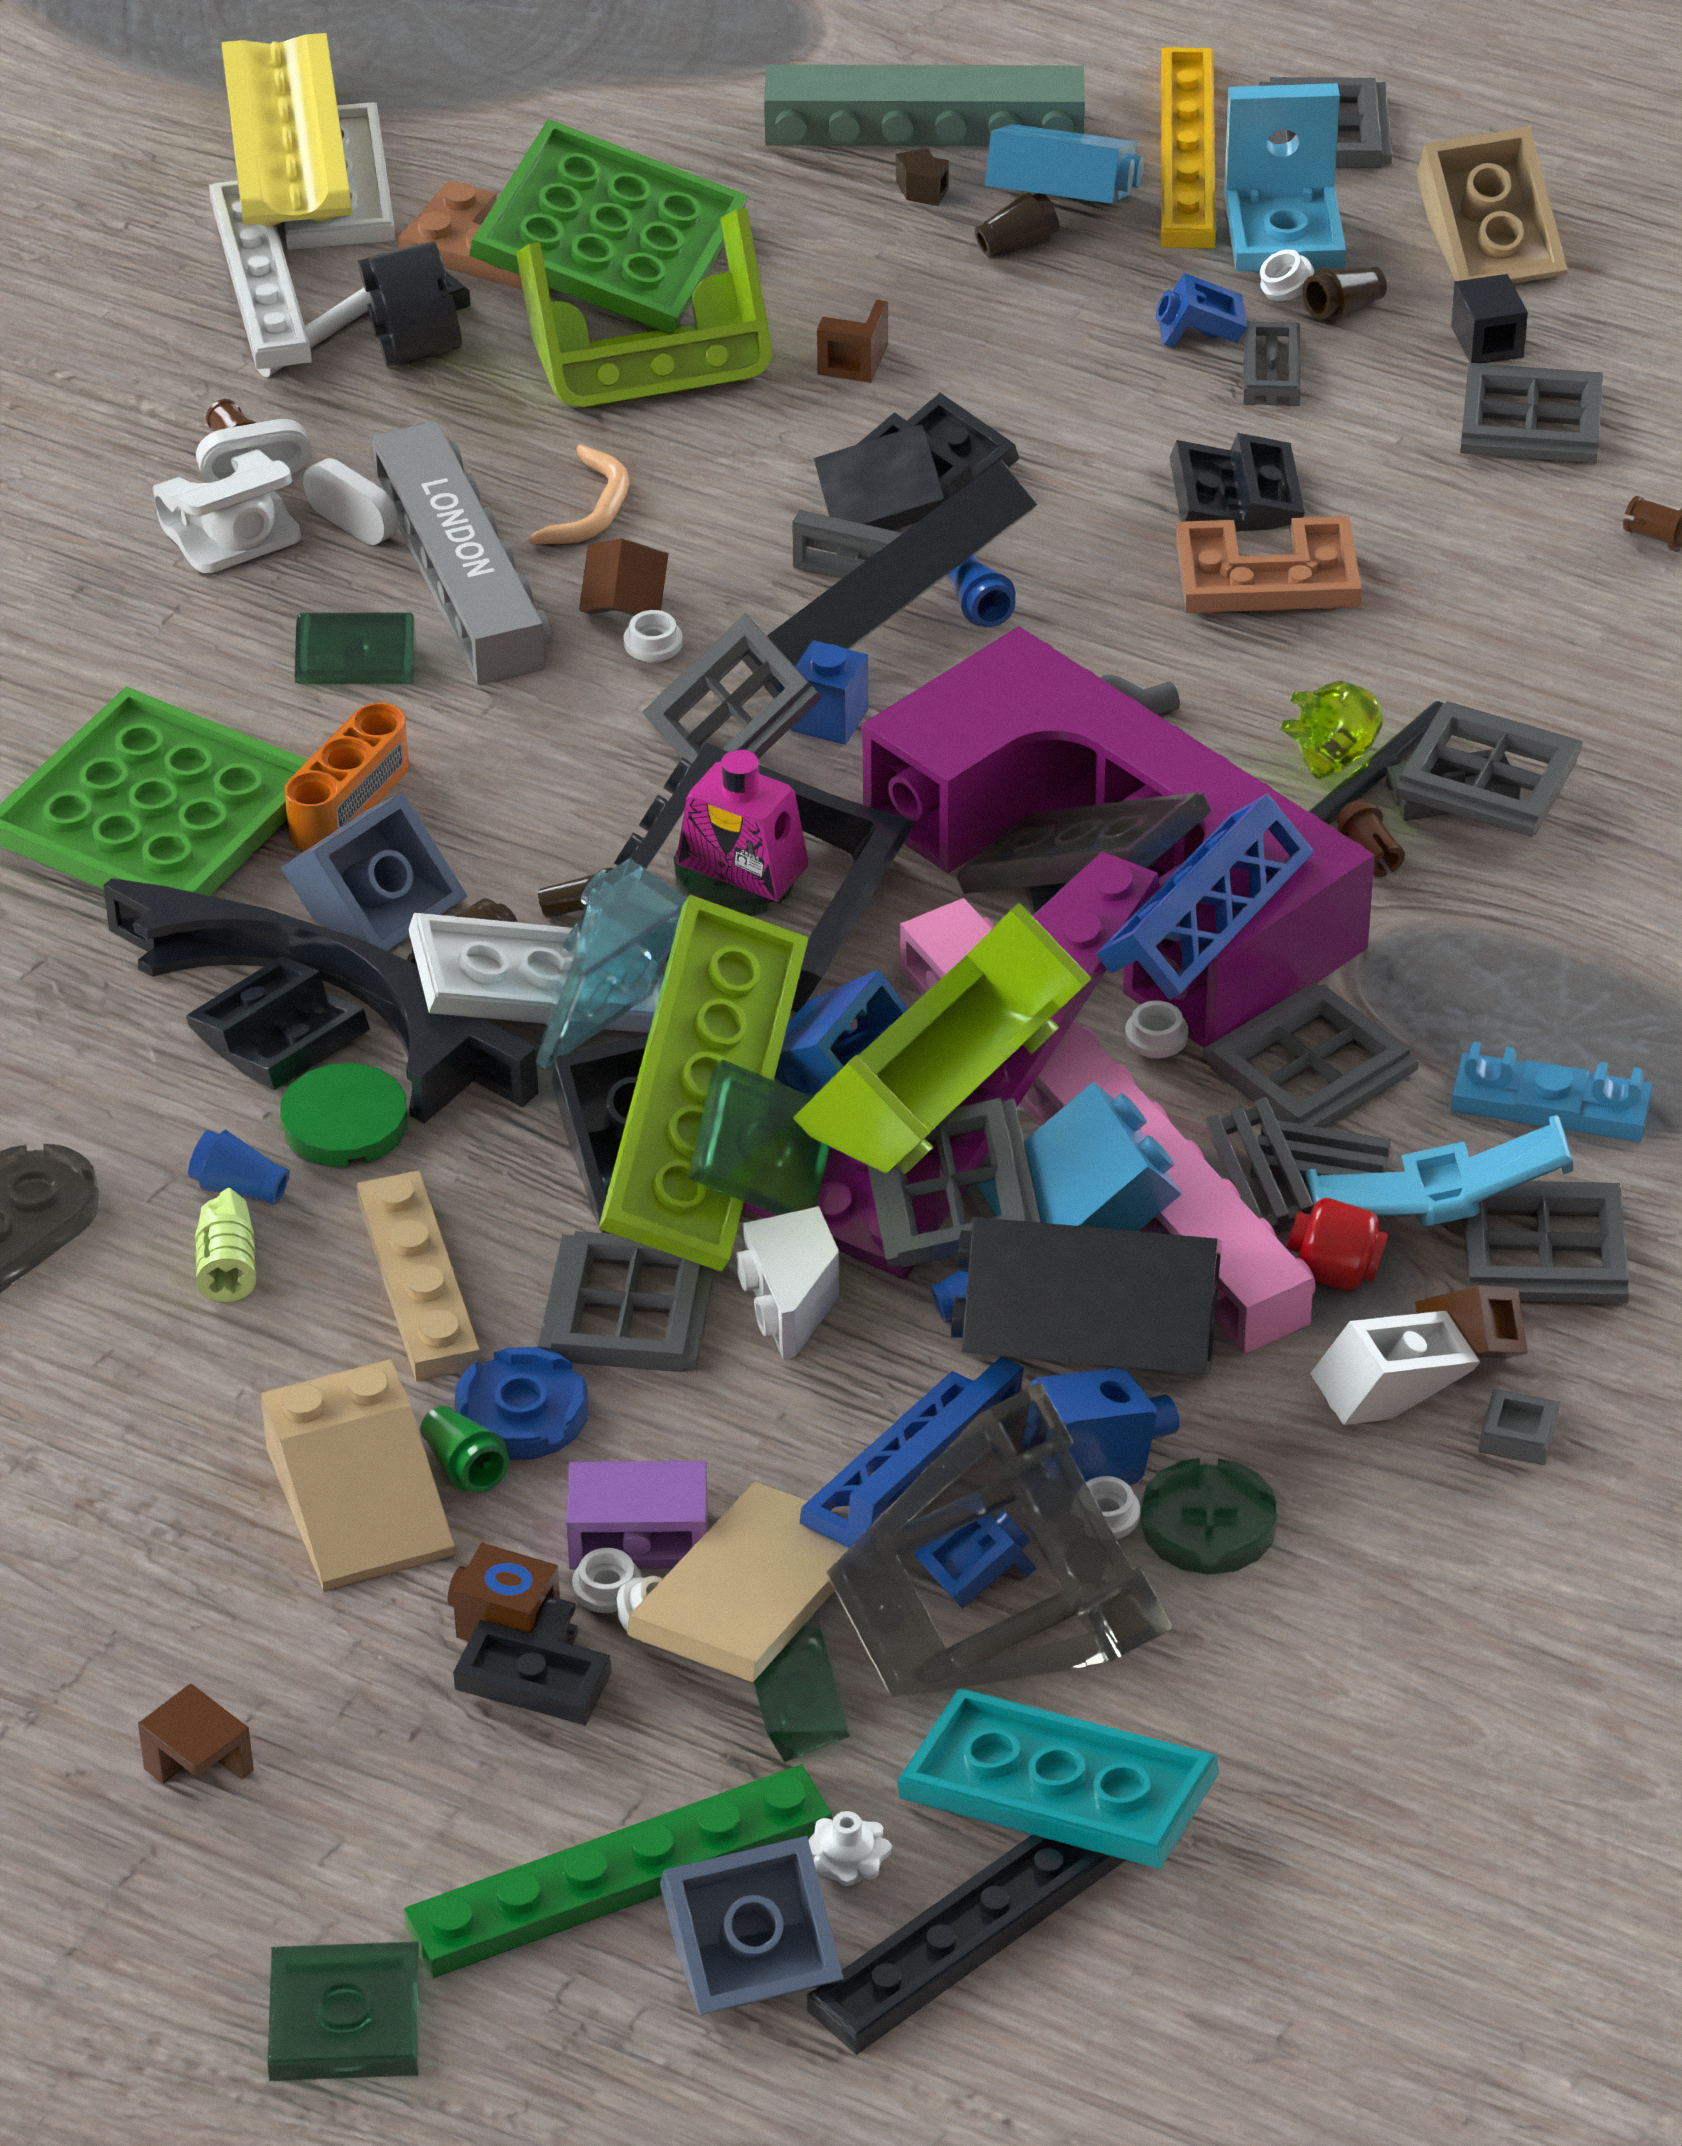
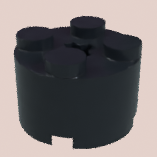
M435 241L424 244L420 243L357 260L364 289L366 292H369L371 303L367 304L371 325L375 336L379 337L386 367L405 364L461 348L462 336L453 296L449 295L445 277H447Z

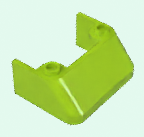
M747 208L736 209L720 218L730 272L711 275L703 279L696 286L692 295V310L695 324L678 326L674 334L662 330H654L589 341L587 324L581 311L568 302H551L540 242L528 244L516 251L531 337L551 388L559 401L572 408H585L747 380L760 375L768 367L772 357V345Z
M1019 902L967 955L860 1055H855L793 1119L811 1138L887 1174L896 1165L906 1174L934 1148L925 1137L1020 1046L1023 1045L1031 1054L1059 1028L1051 1017L1092 978Z

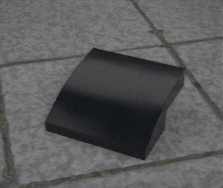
M942 393L937 394L907 421L894 412L857 443L867 442L923 424L945 501L998 461L1002 460L1009 468L1020 459L1016 445Z
M1237 433L1230 450L1176 440L1169 458L1181 522L1234 520L1235 530L1240 532L1280 528L1291 525L1292 518L1304 517L1305 510L1291 443L1243 433Z
M284 956L275 959L186 1015L189 1027L218 1055L248 1077L272 1090H276L370 1030L363 1007L326 993L318 970Z

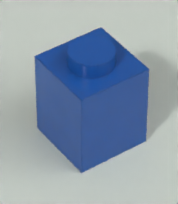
M813 640L797 663L796 668L823 698L791 727V731L846 745L868 711V654Z

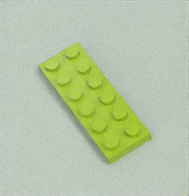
M688 896L681 909L598 1229L722 1272L730 1260L809 937L696 896Z

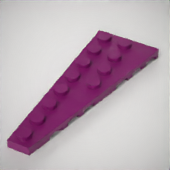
M1102 851L1033 915L1040 925L1092 979L1051 1017L1059 1028L1032 1054L1023 1045L1020 1046L957 1107L1001 1098V1101L1015 1099L1016 1107L1019 1106L1107 970L1096 956V953L1160 888L1157 872ZM804 1130L749 1181L742 1207L743 1210L762 1218H769L819 1206L840 1252L906 1280L915 1265L903 1268L901 1264L891 1267L887 1266L868 1165L811 1138ZM985 1131L950 1138L956 1173L978 1169L989 1152ZM937 1142L930 1143L934 1148L906 1173L908 1184L943 1177ZM965 1187L959 1188L961 1194H962L963 1190L965 1189ZM947 1191L911 1199L918 1235L937 1231L950 1212Z

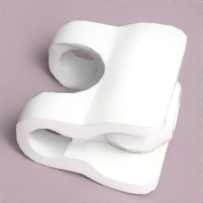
M254 450L232 458L231 463L235 472L222 480L212 483H193L177 477L154 485L152 488L161 528L179 546L188 562L197 571L202 573H214L299 542L302 539L300 525L290 516L281 497L274 491L292 482L290 468L280 460L272 461L263 452Z

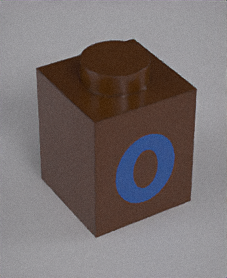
M481 1542L468 1566H460L455 1571L450 1582L447 1601L449 1606L454 1607L456 1637L469 1641L479 1620L532 1634L548 1597L560 1599L558 1565Z

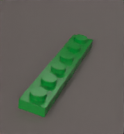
M803 1764L404 1907L405 1927L433 1979L662 1895L660 1882L666 1869L799 1837L808 1836L809 1840L815 1833L816 1822L823 1818L832 1820V1813Z

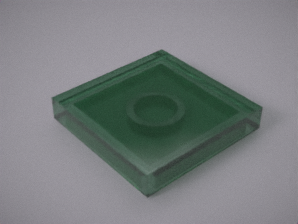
M722 1059L712 1070L688 1179L775 1215L817 1207L830 1146L811 1138L793 1119L813 1097Z
M419 1942L271 1947L267 2063L269 2081L419 2076Z

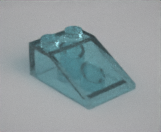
M630 858L608 873L604 871L597 873L583 891L581 902L585 907L580 921L569 932L563 945V949L568 953L558 977L536 1063L544 1069L553 1065L554 1057L570 1053L650 997L655 990L674 940L682 906L687 898Z

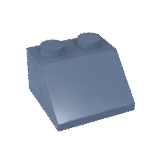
M403 792L369 808L280 867L314 921L327 929L366 941L385 951L390 950L410 936L408 929L414 913L441 915L468 897Z
M808 1836L664 1870L660 1887L677 1956L699 2016L843 1981L844 1978Z

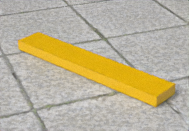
M1161 48V248H1215L1214 49Z

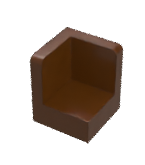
M876 300L866 323L822 317L817 328V375L872 382L888 346V301Z
M623 538L589 544L587 547L579 610L590 615L616 610L632 616L648 610L661 611L669 553Z
M1476 1285L1415 1301L1416 1314L1447 1311L1477 1357L1507 1359L1528 1353L1518 1288Z
M192 1683L138 1722L144 1770L162 1784L184 1768L194 1775H200L216 1762H219L240 1779H244L254 1771L249 1727Z

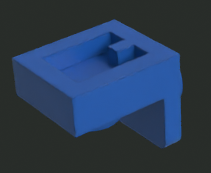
M1183 273L1173 291L1167 290L1163 294L1156 310V321L1160 324L1162 344L1171 348L1176 346L1188 325L1194 327L1199 333L1207 337H1221L1234 343H1238L1247 328L1242 294Z
M976 1499L914 1553V1556L962 1609L1012 1564L1026 1578L1037 1569L1022 1551L1031 1542L1028 1536L1004 1510L993 1519Z

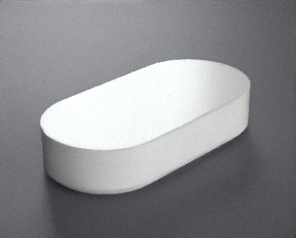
M276 419L221 429L210 433L198 445L196 460L202 476L209 483L231 476L235 472L231 463L232 458L254 450L263 452L272 461H282L290 468L291 474H294L301 470L309 461L311 444L304 428L298 422L290 419Z
M332 458L324 459L307 468L303 476V487L309 503L318 514L368 545H376L396 533L398 528V512L393 500L383 489Z

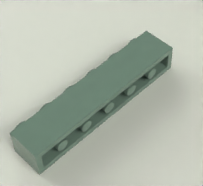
M766 64L764 94L765 145L990 146L991 131L1011 124L1084 134V66Z

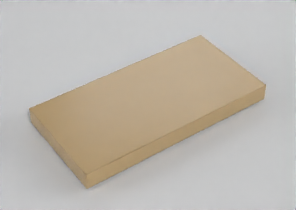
M754 1482L631 1612L627 1635L744 1680L754 1682L865 1556L800 1524L801 1507L808 1500ZM831 1510V1512L848 1520V1515Z

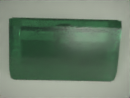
M300 613L297 615L295 684L413 683L416 632L415 618L412 613Z
M820 1625L803 1626L754 1681L767 1734L784 1762L850 1737L823 1630Z

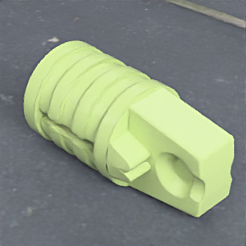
M231 1188L220 1192L217 1198L209 1200L201 1207L199 1224L195 1233L197 1287L205 1297L217 1302L238 1301L249 1295L256 1284L255 1239L247 1202Z

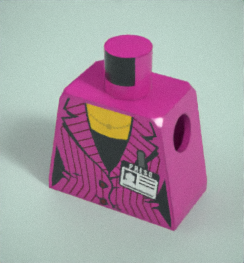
M747 750L728 752L723 756L721 762H716L691 789L686 798L676 856L677 864L778 902L808 867V855L795 791L788 784L759 774V761L754 753Z

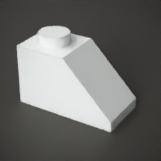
M1447 1311L1349 1321L1310 1374L1342 1424L1350 1425L1393 1419L1472 1372L1480 1361Z

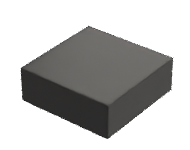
M1493 1389L1480 1434L1479 1452L1545 1465L1558 1421L1560 1402Z

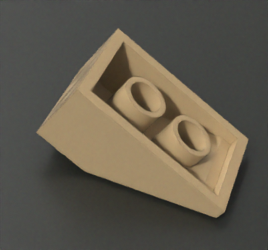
M1530 126L1424 143L1416 175L1428 222L1455 281L1508 274L1512 283L1516 284L1567 275L1568 268Z
M391 1359L261 1393L266 1449L323 1591L455 1556L454 1542L413 1410Z

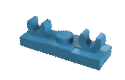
M1474 1041L1471 1043L1468 1053L1463 1052L1452 1093L1451 1111L1539 1126L1550 1125L1549 1117L1558 1115L1564 1130L1637 1142L1642 1141L1651 1100L1652 1083L1644 1082V1073L1641 1068L1633 1067L1631 1079L1607 1076L1608 1063L1600 1062L1597 1065L1595 1074L1589 1073V1070L1528 1060L1520 1062L1516 1061L1517 1054L1512 1047H1506L1504 1057L1501 1059L1480 1055L1481 1043Z

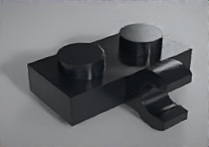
M549 1596L543 1605L532 1634L479 1620L453 1671L455 1690L586 1726L612 1673L611 1659L608 1654L573 1645L578 1633V1625L570 1624L569 1622L576 1610V1603Z

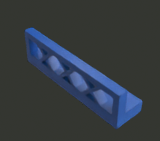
M1267 793L1231 813L1096 953V956L1111 974L1138 960L1170 1000L1181 994L1314 853V850ZM1267 829H1269L1288 853V856L1282 863L1264 859L1263 833ZM1230 868L1248 871L1249 898L1231 895ZM1197 903L1215 906V933L1197 930ZM1163 938L1181 942L1183 967L1178 973L1174 971L1156 948Z
M1001 1356L974 1381L951 1371L801 1507L800 1524L866 1557L871 1556L1018 1419L1024 1367ZM849 1506L848 1520L831 1512V1510L835 1507Z

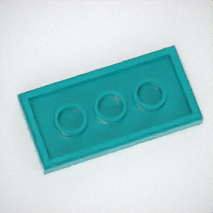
M958 1688L898 1778L897 1784L899 1798L1161 1869L1217 1778L1219 1766L1218 1756L1215 1754Z

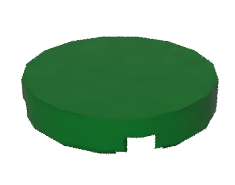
M359 1063L329 1064L306 1072L289 1085L280 1101L281 1128L285 1133V1140L291 1150L309 1162L331 1167L349 1166V1159H358L365 1156V1162L367 1163L383 1157L400 1143L408 1128L406 1094L395 1078L379 1068Z

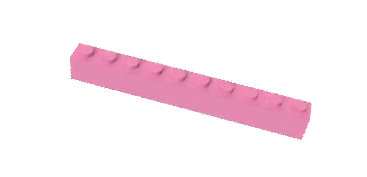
M965 898L900 923V971L924 995L991 931L994 924L989 918L981 917ZM1074 1019L1020 1105L1041 1127L1092 1082L1096 1083L1114 1099L1120 1093L1126 1095L1147 1121L1140 1128L1145 1138L1148 1135L1152 1136L1173 1160L1174 1166L1168 1170V1173L1182 1193L1141 1228L1139 1232L1218 1238L1222 1241L1215 1322L1243 1354L1311 1325L1312 1295L1315 1293L1316 1285L1309 1266L1302 1259H1295L1277 1239L1270 1223L1264 1218H1258L1241 1200L1234 1184L1228 1179H1222L1205 1161L1198 1145L1192 1140H1186L1170 1123L1163 1107L1156 1101L1151 1102L1136 1086L1128 1069L1123 1064H1116L1102 1049L1094 1032L1087 1026L1082 1027Z

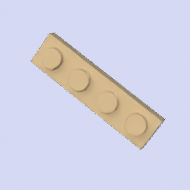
M420 1170L358 1182V1202L415 1380L421 1381L465 1372L466 1368L478 1360L480 1367V1349Z

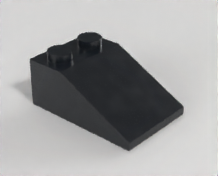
M649 1035L560 1055L553 1059V1090L567 1140L598 1227ZM599 1229V1230H600V1233H609V1232H606V1231H604V1230Z

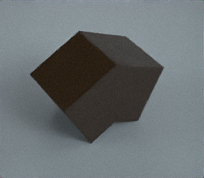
M928 148L896 154V183L905 199L939 206L949 189V160L933 157Z

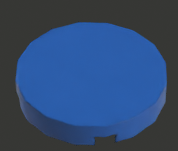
M537 1347L507 1348L494 1352V1360L485 1362L480 1367L478 1360L466 1368L455 1386L454 1406L456 1412L499 1434L505 1441L509 1460L536 1459L558 1452L578 1437L588 1420L587 1383L582 1374L579 1377L572 1370V1363L560 1354Z

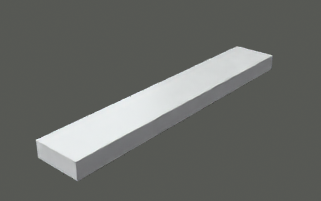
M238 180L209 185L211 204L256 370L312 362L309 339L276 225H243Z

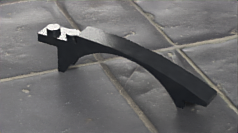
M113 878L103 885L109 931L147 951L146 954L137 960L138 969L152 977L178 970L205 966L245 965L264 967L280 956H284L318 970L322 981L343 989L363 1001L383 1018L403 1045L408 1057L406 1075L407 1079L412 1081L409 1113L411 1117L424 1124L472 1082L487 1088L522 1108L539 1094L536 1047L529 1044L522 1037L510 1034L481 1018L429 1013L418 966L366 941L266 908L167 886Z

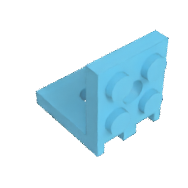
M1338 83L1228 88L1224 199L1236 272L1252 271L1260 273L1263 263L1271 255L1282 250H1294L1299 255L1306 257L1313 266L1314 271L1323 267L1345 268L1346 247L1335 192L1340 101ZM1278 130H1290L1296 134L1291 141L1285 144H1274L1268 140L1269 136Z

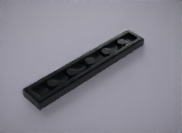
M1000 460L767 636L795 667L813 640L851 649L1028 515L1038 504L1005 463ZM752 651L743 659V662L752 673L763 664ZM775 676L764 685L765 689L774 699L785 689Z
M1031 1835L842 1970L843 1981L817 1987L807 1994V2011L857 2055L1126 1860Z

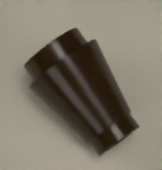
M1026 192L986 220L984 224L975 227V237L982 252L986 257H991L995 254L1047 243L1050 241V235L1058 232L1060 226L1056 211L1046 194L1036 193L1032 195Z
M1323 267L1317 269L1313 276L1305 280L1303 285V301L1312 317L1323 319L1327 322H1335L1375 300L1382 299L1387 291V281L1384 273L1378 267Z

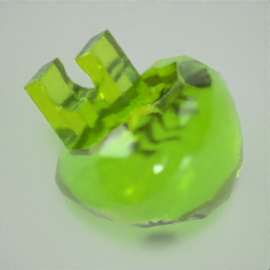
M1337 681L1326 684L1313 692H1293L1290 702L1300 707L1298 719L1283 720L1280 730L1298 742L1304 763L1313 777L1323 779L1337 775L1349 768L1371 749L1383 727V707L1381 702L1367 689L1348 682Z

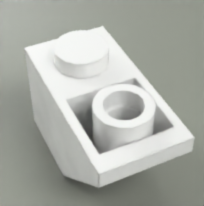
M819 1206L743 1223L744 1251L736 1252L735 1254L736 1270L740 1284L744 1291L753 1289L756 1296L754 1308L759 1329L763 1336L773 1335L783 1360L797 1356L839 1298V1250Z

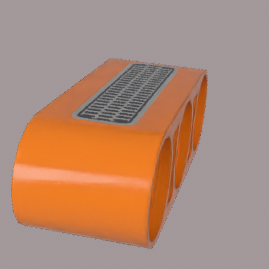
M372 703L361 707L288 780L285 785V801L289 840L293 846L299 850L306 851L346 823L375 806L405 775L409 768L405 714L400 708L388 703Z

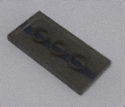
M1193 792L1027 813L963 866L955 876L964 894L1067 883L1102 851L1148 868L1212 811L1204 793Z

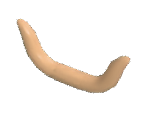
M582 444L578 445L576 448L578 457L587 467L605 475L608 483L590 515L576 522L550 525L535 531L530 535L528 542L532 545L579 543L594 538L606 530L615 519L630 485L628 471L625 466L614 456Z

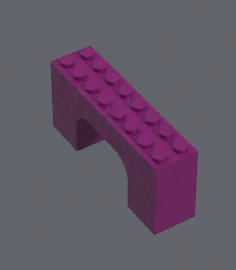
M1020 626L862 724L863 805L913 821L915 825L903 844L947 874L1016 830L1036 824L1054 823L1083 829L1108 845L1182 837L1170 849L1123 854L1125 856L1146 854L1149 870L1158 873L1161 886L1231 813L1268 793L1314 850V853L1181 994L1169 1000L1138 960L1124 967L1123 993L1140 1005L1149 1001H1164L1176 1006L1188 1025V1038L1203 1048L1311 983H1318L1368 948L1375 857L1373 853ZM1267 829L1263 833L1264 859L1282 863L1288 856V853L1269 829ZM1230 868L1231 895L1249 898L1248 871ZM1197 903V930L1215 933V906ZM1163 938L1156 948L1174 971L1178 973L1183 967L1181 942Z

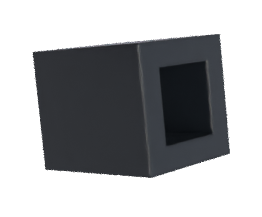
M1502 274L1454 281L1451 327L1469 363L1482 364L1523 358L1528 311L1509 275Z

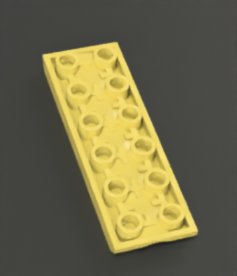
M306 34L280 43L274 41L271 44L246 40L221 42L243 225L259 224L262 226H274L285 221L307 219L328 221L336 217L352 215L327 34Z

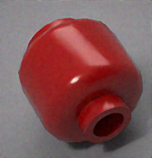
M1322 1198L1315 1203L1310 1215L1297 1212L1286 1249L1298 1253L1297 1258L1302 1259L1309 1266L1315 1282L1352 1292L1361 1285L1363 1280L1373 1283L1388 1233L1379 1231V1218L1372 1211L1331 1198Z

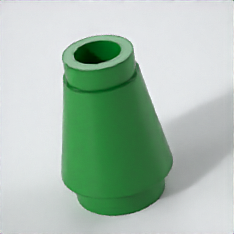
M439 1406L432 1409L422 1420L420 1427L421 1435L427 1441L453 1486L463 1491L483 1493L493 1489L503 1480L509 1468V1456L505 1441L499 1434L470 1420L448 1406Z

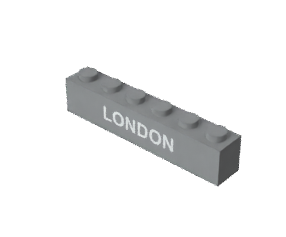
M438 421L372 435L375 481L378 487L383 489L393 500L398 512V527L477 685L544 670V645L550 644L552 639L547 615L543 609L535 610L530 583L525 574L517 575L514 555L507 540L500 542L498 539L497 524L493 511L490 507L482 508L476 479L472 473L465 475L462 456L455 440L448 442Z

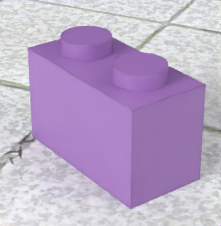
M706 1461L569 1462L567 1499L569 1569H577L585 1555L600 1548H614L625 1552L630 1556L638 1569H673L708 1532Z

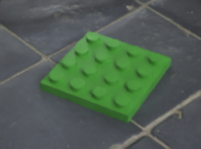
M547 119L473 237L469 256L486 262L495 268L520 275L516 251L528 244L540 242L548 288L556 289L590 302L596 307L608 309L634 319L648 327L674 334L692 303V295L696 286L707 277L725 245L720 218L736 209L745 208L748 195Z
M125 687L0 804V846L103 890V885L113 878L167 886L210 896L287 820L285 785L308 759Z

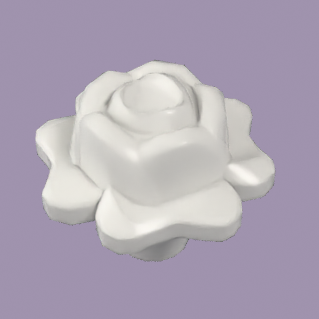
M850 1811L838 1813L833 1820L827 1818L818 1820L815 1825V1833L809 1839L817 1876H825L831 1880H837L844 1886L854 1885L863 1878L868 1880L875 1879L879 1875L880 1863L891 1855L892 1851L891 1843L883 1839V1826L881 1823L862 1821L856 1813Z

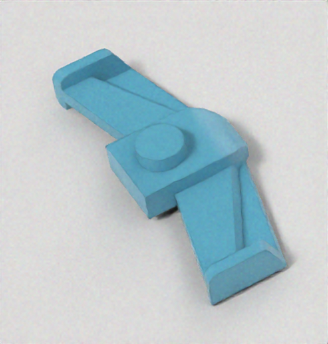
M1556 1115L1549 1117L1550 1125L1472 1157H1469L1465 1141L1401 1155L1404 1172L1317 1176L1316 1169H1310L1306 1171L1305 1176L1309 1195L1314 1205L1322 1198H1331L1372 1211L1377 1217L1416 1215L1418 1222L1423 1226H1431L1475 1216L1481 1209L1480 1201L1561 1168L1563 1175L1573 1171V1159L1561 1119Z

